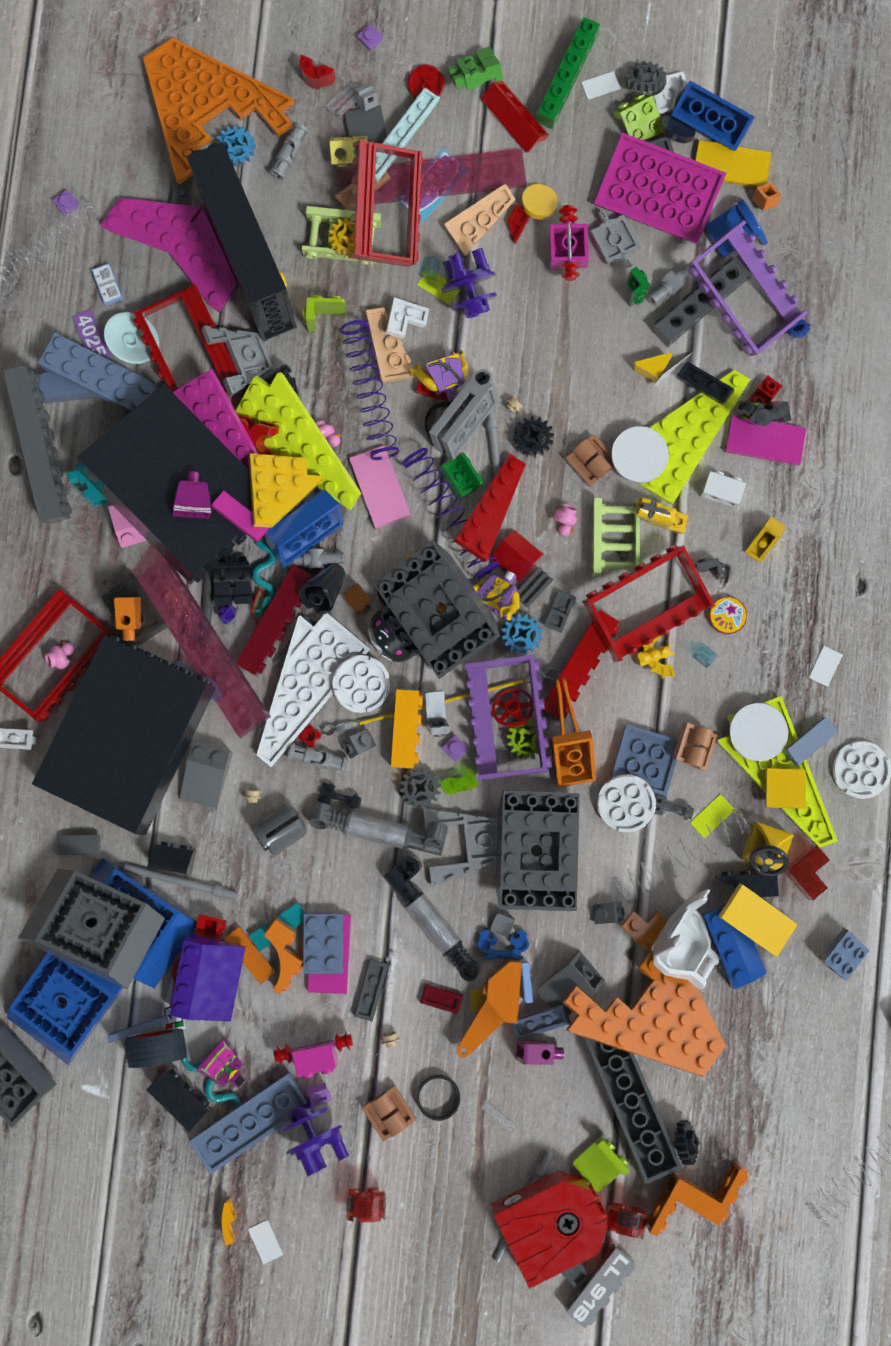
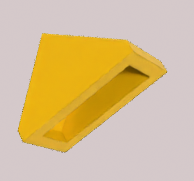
M670 352L636 361L633 365V371L656 383L667 367L672 354Z

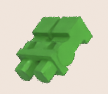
M490 46L475 51L476 55L474 56L468 55L463 58H456L457 64L448 67L449 76L454 81L456 89L466 87L468 91H471L473 87H479L485 81L495 79L496 82L503 80L500 62Z

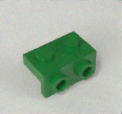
M636 266L630 270L626 282L632 291L628 303L630 307L634 304L639 305L646 299L645 296L650 285L645 272L639 270Z
M464 452L460 453L454 460L442 464L439 468L458 499L477 491L483 484L481 476L476 472L470 459Z

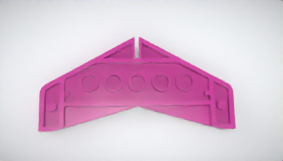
M122 198L116 202L101 224L102 227L113 234L121 235L170 253L192 283L196 284L198 291L208 304L219 313L238 287L236 278L209 218L201 207Z

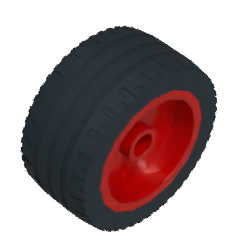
M183 1029L162 1030L126 1038L125 1053L128 1067L155 1066L186 1058L187 1050Z

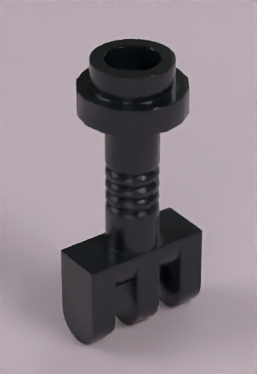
M322 782V786L329 789L328 792L320 790L319 793L326 795V799L318 797L317 801L331 805V801L334 799L350 804L351 809H359L362 797H359L358 794H354L353 797L334 792L336 786Z

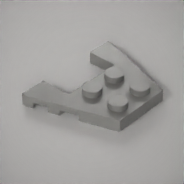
M204 326L201 329L208 345L220 342L226 343L238 375L227 377L223 380L229 397L249 385L255 376L261 377L273 368L259 333L241 330L236 332L228 331L226 328L214 329L211 326Z

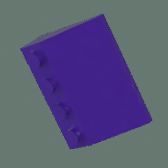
M188 934L183 942L169 1016L186 1020L231 1022L246 946Z

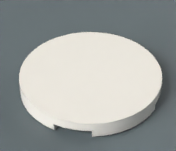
M642 426L632 427L623 431L616 438L611 450V460L614 469L625 480L638 484L647 483L657 478L664 471L669 456L668 447L663 437L655 430Z
M366 655L352 656L344 660L335 670L332 679V689L335 698L344 708L352 712L364 713L373 711L381 706L388 696L390 686L389 674L383 664L375 658Z
M763 703L750 704L740 709L732 718L729 727L733 748L742 757L751 761H766L774 758L783 750L788 739V727L783 715L774 707Z
M856 741L845 745L838 751L833 760L832 774L836 785L843 793L853 798L866 799L876 796L888 785L891 778V764L886 754L876 744L867 741Z
M622 774L609 779L602 786L598 795V811L602 820L611 828L620 832H634L642 829L655 813L656 799L651 786L645 780L635 775Z

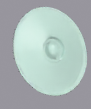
M122 312L112 316L104 329L105 342L110 351L119 359L132 364L145 363L151 360L149 353L152 350L149 345L145 346L141 338L144 334L141 328L137 329L133 321L136 318L134 313ZM145 318L159 347L158 333L152 323Z

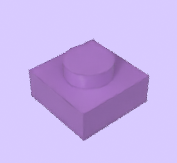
M371 24L357 35L358 40L369 51L373 50L383 41V36Z
M68 189L53 199L54 204L65 217L80 206Z
M456 735L442 747V750L454 762L469 749Z
M326 1083L306 1089L308 1097L314 1106L332 1100Z

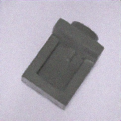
M708 557L698 560V564L695 565L698 573L714 569L717 580L721 579L724 576L723 573H725L724 564L719 561V558L709 560Z
M368 729L354 734L342 742L343 749L350 759L376 746Z
M622 902L594 904L595 924L624 921L625 909L622 906Z
M581 1263L561 1273L575 1290L591 1278V1275Z

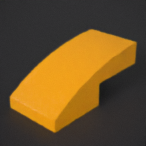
M231 1197L226 1199L222 1211V1233L225 1246L233 1244L236 1239L230 1223L235 1221L237 1217Z

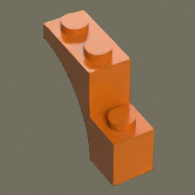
M275 916L264 931V936L274 945L279 955L280 970L273 985V991L280 995L282 990L286 991L291 985L292 981L290 979L293 975L297 976L303 968V962L300 956L285 947L286 945L290 946L296 937L294 936V928Z

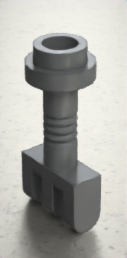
M654 794L655 799H660V803L656 802L658 810L655 809L654 814L662 816L665 810L684 815V820L692 819L694 808L691 805L687 804L686 808L666 803V796Z

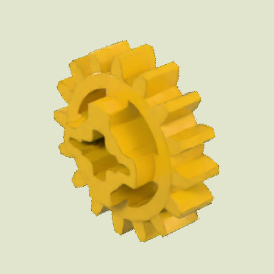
M347 216L343 222L338 219V225L332 224L333 230H329V236H331L329 237V243L332 244V250L337 249V255L344 253V258L354 251V242H349L347 236L348 233L349 235L354 233L355 223H351Z

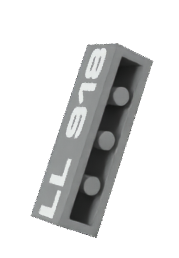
M613 1244L590 1274L591 1278L578 1289L565 1306L566 1313L584 1328L588 1324L592 1325L597 1318L596 1314L598 1311L608 1305L611 1294L618 1292L621 1288V1281L625 1276L629 1277L635 1268L633 1259Z

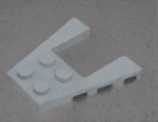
M423 809L425 828H428L429 823L433 821L442 822L447 826L464 824L468 863L430 867L432 887L497 862L498 819Z

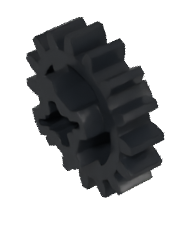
M531 416L530 421L526 418L523 419L524 424L518 422L517 426L519 429H514V433L517 435L513 436V440L518 441L515 443V448L521 447L519 453L525 451L526 457L531 453L536 458L537 453L543 456V450L549 451L548 445L553 444L551 438H554V433H549L552 430V426H546L547 420L542 423L541 417L534 420V417ZM525 429L526 435L521 438V433ZM531 434H533V436H536V435H537L536 440H534V438H530V435H531ZM546 436V441L542 445L541 439Z
M678 1121L674 1132V1148L683 1165H694L696 1158H698L699 1138H697L690 1121Z

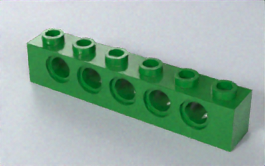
M583 17L537 112L536 120L539 124L553 130L598 37L599 23Z

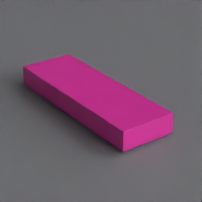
M225 491L211 505L214 510L257 543L269 530L268 527H253L252 512Z

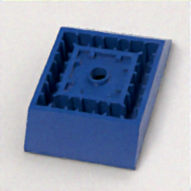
M103 857L90 875V878L148 904L165 918L133 978L155 988L182 949L187 935L192 934L195 930L197 921ZM91 918L86 921V926L89 928L97 925L95 919Z
M47 953L8 1009L7 1018L69 1065L124 988ZM59 997L66 999V1006H62L59 1003Z

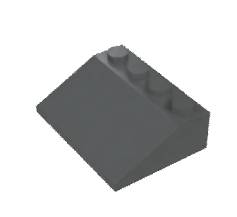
M4 1026L0 1029V1116L12 1128L57 1084Z

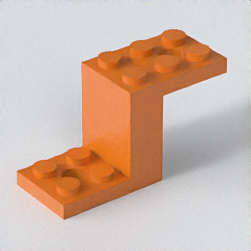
M734 1160L715 1195L680 1174L673 1172L645 1222L648 1231L656 1237L659 1232L663 1233L667 1225L666 1219L674 1213L677 1207L676 1201L719 1226L721 1221L724 1222L729 1214L727 1210L730 1205L736 1202L740 1186L745 1185L748 1179V1171Z

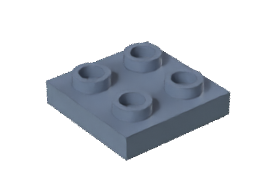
M843 928L820 959L824 965L847 981L870 950L849 930Z

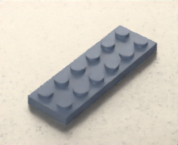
M54 333L38 362V367L129 413L159 387L154 382L57 333Z
M288 1072L189 1139V1143L211 1175L290 1121L288 1112L302 1106L308 1100Z

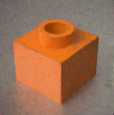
M770 182L757 187L752 199L764 211L777 206L781 194Z

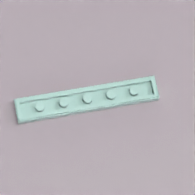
M424 88L382 144L404 148L438 104L440 97ZM376 152L375 182L378 183L397 158L396 155Z

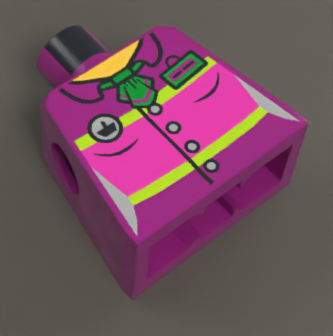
M224 1040L220 1041L196 1069L198 1073L221 1087H224L230 1081L235 1087L239 1088L246 1080L237 1072L243 1063Z
M516 1041V1060L524 1065H553L554 1059H563L564 1057L563 1047H555L549 1041Z

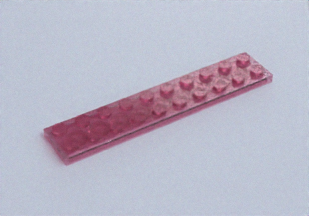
M522 149L423 160L420 195L424 199L494 191L504 184L509 189L526 187ZM410 162L393 163L386 171L391 179L374 191V204L409 200ZM357 168L339 170L341 191L352 183L353 176L357 175Z
M163 557L140 575L137 580L197 673L212 681L211 685L216 688L213 698L239 738L246 736L271 718L176 569Z

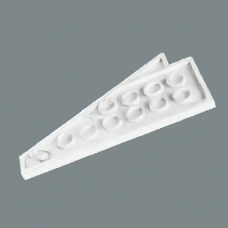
M328 613L324 614L314 627L301 616L297 619L257 751V756L270 767L275 764L332 696V679L337 667L347 658L356 655H366L370 648Z

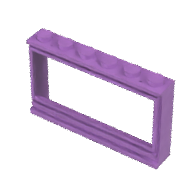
M741 221L687 263L686 266L688 267L689 274L698 281L700 290L710 298V304L721 314L722 321L729 325L734 338L741 342L743 351L747 355L754 356L768 347L807 315L808 312L807 310L799 311L795 305L798 302L797 297L788 295L784 289L788 286L786 281H779L774 275L777 268L774 265L768 266L763 259L766 256V252L763 249H756L752 243L755 240V236L745 233L742 227L746 222ZM726 239L784 320L780 327L756 346L698 265L700 260Z
M534 655L464 664L468 671L467 687L470 689L471 697L469 705L472 708L473 715L471 723L475 732L473 741L477 750L476 764L479 767L477 779L481 781L549 772V767H552L551 756H547L546 749L550 745L549 738L545 736L544 729L547 728V720L542 715L545 703L544 698H540L539 691L543 690L541 678L538 679L537 671H540L539 659L536 660ZM528 663L541 768L498 773L486 669Z

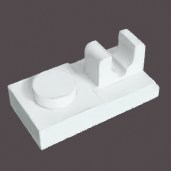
M0 728V748L31 750V746L36 745L37 737H33V730Z

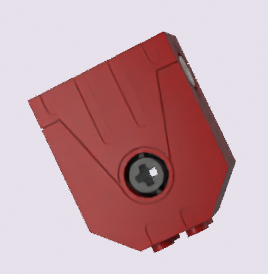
M557 1170L491 1203L494 1217L529 1289L598 1255L608 1228L605 1222L608 1217L592 1183L587 1184L585 1178L561 1170Z

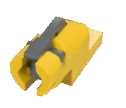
M644 497L638 499L636 505L641 508L638 511L634 510L635 516L647 520V524L679 534L685 533L689 515L677 512L675 508Z

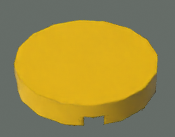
M533 184L527 187L521 199V205H523L525 213L535 219L551 217L556 212L559 202L554 190L542 184Z

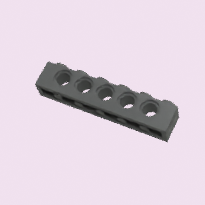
M739 255L735 258H729L724 263L725 267L721 270L716 269L710 275V282L720 288L717 292L723 300L752 276ZM726 274H732L734 278L729 279ZM699 285L693 294L690 292L682 299L684 302L679 306L675 304L668 311L669 314L665 318L661 316L654 323L655 328L653 332L667 347L671 346L714 309L710 304V298L700 290ZM698 297H703V298H705V299H706V302H705V303L700 302V301L698 300ZM684 309H690L693 314H686ZM670 321H677L679 326H672Z

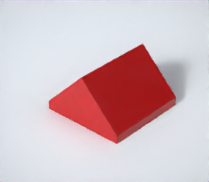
M514 530L502 541L491 557H496V561L500 563L499 567L505 572L510 571L517 576L515 580L519 583L543 556V553Z

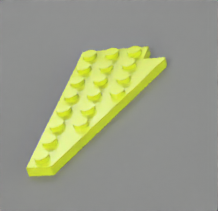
M736 370L720 379L734 388V393L724 406L700 393L650 427V429L655 430L665 440L669 453L668 462L664 471L653 481L641 484L636 483L637 485L668 504L673 505L751 380Z
M277 373L271 385L259 376H255L238 405L236 413L251 417L255 424L261 421H268L279 425L278 434L272 437H264L266 448L274 451L276 456L306 458L307 475L323 476L322 482L317 487L321 490H326L347 509H353L362 493L283 373Z
M782 696L764 702L763 704L774 707L783 715L788 727L786 745L777 756L766 761H751L736 752L731 743L730 736L717 740V743L764 792L766 768L806 770L805 809H780L818 848L837 842V837L807 760L795 766L784 751L798 737ZM736 713L726 716L729 724Z

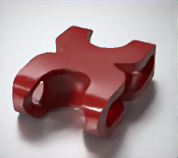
M237 414L257 452L262 455L276 456L274 451L267 449L264 445V437H272L278 434L279 425L268 421H261L255 424L251 417Z

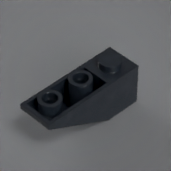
M752 870L740 871V875H732V871L721 872V876H715L717 880L735 888L740 883L759 897L779 896L777 876H765L759 873L752 874Z

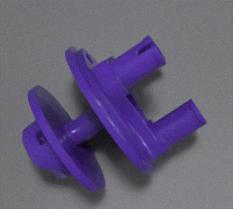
M483 248L472 251L477 266L475 270L467 271L464 268L460 253L448 256L450 260L442 262L447 276V283L443 285L441 292L448 293L465 288L469 300L454 305L452 311L463 309L466 318L469 319L477 317L480 313L490 311L488 301L497 297L496 292L477 296L475 284L496 275L494 271L490 270L489 264H487Z
M311 1101L290 1110L288 1116L292 1124L282 1129L284 1133L302 1124L308 1141L286 1151V1153L291 1156L296 1155L297 1159L301 1161L307 1177L327 1167L320 1152L322 1146L326 1144L331 1145L338 1161L349 1156L339 1129L342 1128L341 1125L317 1135L311 1119L328 1111V1108L325 1107L316 1112Z

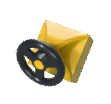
M752 822L740 859L748 861L751 867L761 875H780L789 866L787 854L793 834L759 822Z

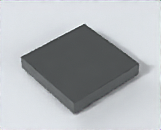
M381 105L367 111L363 109L345 111L349 137L367 136L369 142L383 143L387 134Z

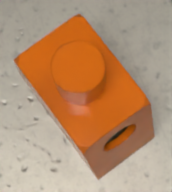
M141 597L114 598L116 629H123V641L135 640V629L141 628ZM127 617L130 618L129 624L126 621Z

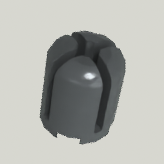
M288 804L280 806L250 826L251 829L253 827L256 829V839L264 851L269 850L271 852L270 858L275 857L306 834V825L303 819L299 818L267 839V836L298 816L297 810Z

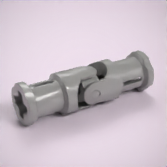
M300 123L293 124V130L286 137L281 151H279L276 157L275 165L269 170V173L279 180H284L287 168L292 165L293 158H295L301 147V141L304 135L308 133V129Z
M295 743L291 744L288 754L289 760L296 759L303 761L304 764H313L324 769L340 770L341 773L345 772L348 761L347 756L343 758L323 750L314 751L311 747L303 748L296 746ZM323 754H324V755H326V760H325V762H324L323 764H321V763L323 762Z

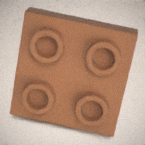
M595 434L582 441L565 458L568 464L589 487L594 485L613 468L611 452Z
M683 722L672 759L701 771H707L718 735L714 734L710 729Z
M396 1085L362 1107L383 1142L399 1134L408 1125L417 1120Z

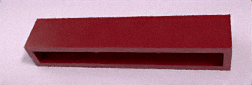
M292 565L235 664L256 677L258 674L262 675L267 666L265 664L267 658H272L277 649L274 646L277 641L281 642L286 634V631H284L287 624H292L296 616L294 615L296 608L300 609L303 605L299 597L301 585L312 578L313 575Z

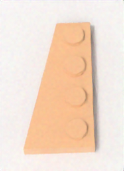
M506 184L444 224L445 229L464 257L516 200Z
M385 308L366 310L365 315L370 328L369 333L373 341L374 354L377 357L376 363L380 369V380L383 383L413 379L414 377L410 375L409 367L414 368L409 355L406 354L400 338L385 334L389 318Z

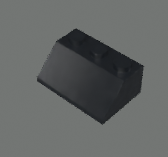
M168 1067L146 1091L189 1132L211 1109L209 1106L210 1102L204 1096H199L195 1092V1087L187 1081L185 1083L180 1078L182 1075L177 1069Z

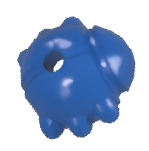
M801 319L788 329L787 332L791 337L803 338L810 331L811 325Z

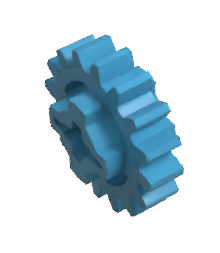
M234 125L232 130L228 126L227 132L221 130L222 137L217 136L218 143L223 141L234 166L237 167L238 163L244 166L245 160L250 162L249 156H254V149H256L254 136H251V132L249 130L245 132L243 126L239 130L237 125Z
M518 614L517 619L511 616V623L505 622L507 629H502V632L506 633V635L502 636V640H507L504 646L510 645V652L515 649L517 650V655L521 651H523L524 655H527V650L533 653L535 651L534 646L539 648L540 644L537 640L541 641L543 639L542 636H539L543 629L537 628L540 622L534 623L535 617L528 619V614H525L524 618H521V615ZM520 622L528 623L529 626H523ZM513 627L515 633L510 638V629ZM520 630L522 633L527 632L525 639L523 637L517 638ZM535 632V639L531 642L530 634ZM522 643L525 647H520L515 644Z

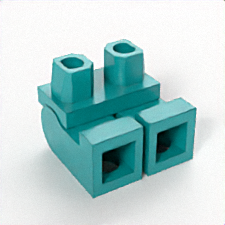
M77 464L75 470L67 472L69 482L74 485L75 489L82 487L86 489L83 491V495L92 507L110 503L77 470Z

